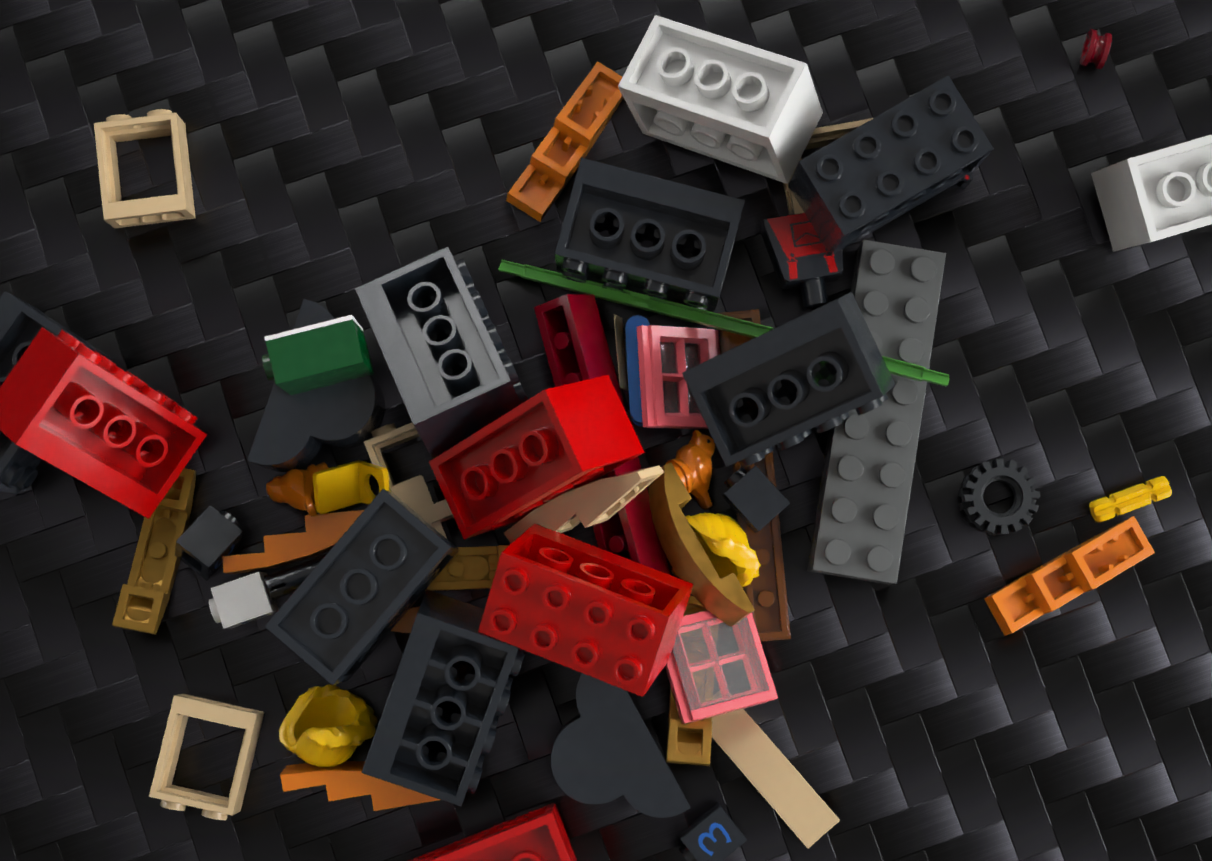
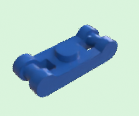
M636 315L628 319L625 327L631 421L638 427H643L637 326H649L650 324L645 317Z

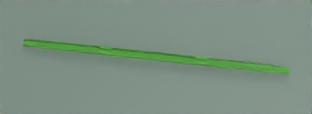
M501 259L502 262L498 268L501 272L520 276L530 281L581 294H594L596 298L751 338L758 337L774 329L624 290L626 293H622L614 288L606 287L607 289L602 288L603 284L586 280V283L567 280L562 277V273L531 265H522ZM882 356L890 374L945 387L949 383V374Z

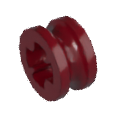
M1090 29L1083 44L1080 64L1087 66L1088 63H1094L1095 68L1101 70L1110 51L1112 34L1105 33L1103 36H1099L1097 30Z

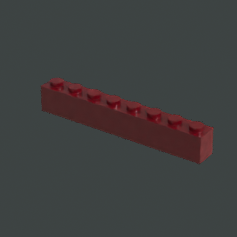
M566 294L534 307L555 387L609 375L625 409L594 294ZM639 457L597 480L642 469ZM647 487L609 520L592 525L598 548L671 575L665 553L652 520Z

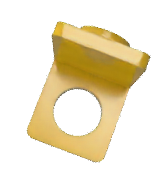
M357 460L315 472L313 474V487L317 513L325 514L358 503L369 505L376 497L370 488V475L376 478L379 484V493L382 489L390 492L388 470L385 467Z

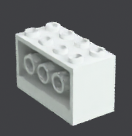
M657 15L654 16L618 85L643 134L788 184L823 114L807 63Z
M1212 134L1129 158L1091 173L1113 252L1212 224Z

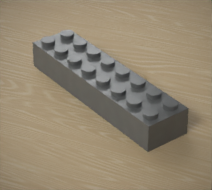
M863 240L858 247L850 292H852L882 356L929 369L946 253ZM891 374L895 385L886 393L889 399L882 402V405L860 416H858L855 409L848 412L850 416L842 420L843 423L829 429L807 571L887 585L897 584L924 406L926 381L920 382Z

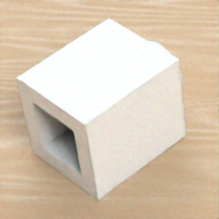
M256 572L210 588L213 598L209 599V607L215 622H221L223 629H229L275 614L279 609L276 601L272 600L269 593L271 587L267 588L264 578L267 573Z

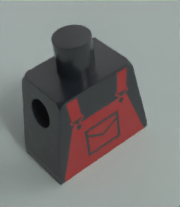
M805 213L764 219L760 231L780 287L782 289L800 287L804 308H815L829 303L825 283L836 281L842 275L843 249L830 256Z

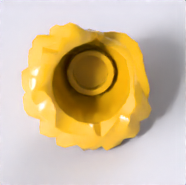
M706 512L694 516H685L720 579L734 573L741 586L744 587L750 585L753 578L759 576V567L761 565L756 552L750 548L746 533L735 519L719 513ZM672 568V572L675 574V576L678 577V575L676 574V572H675L674 569Z
M332 684L324 687L314 686L299 696L279 728V739L288 751L295 753L305 762L321 768L335 767L346 762L352 756L357 746L374 736L378 720L374 715L373 708L368 706L363 698L352 694L348 690L340 689Z

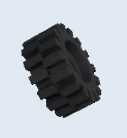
M995 459L974 467L970 470V474L964 477L961 482L963 487L959 489L958 496L962 499L959 507L960 511H965V520L975 525L974 529L979 532L985 531L988 535H1004L1022 529V526L1031 522L1033 519L1031 518L1032 514L1036 513L1039 507L1035 503L1036 499L1040 498V491H1035L1036 479L1035 477L1030 478L1028 476L1029 470L1025 466L1019 467L1017 466L1018 462L1013 460L1003 461V459ZM991 482H1003L1013 491V505L1005 513L992 512L984 503V490Z

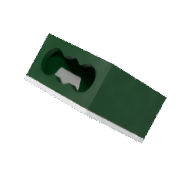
M352 315L264 337L268 354L262 355V362L267 379L269 381L274 380L276 386H279L290 395L374 374L364 330Z

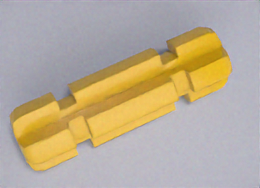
M1160 476L1146 481V485L1144 483L1137 484L1110 494L1109 498L1106 496L1091 501L1089 509L1096 522H1103L1114 518L1115 514L1117 516L1149 505L1152 501L1156 502L1168 498L1172 495V490L1166 477Z

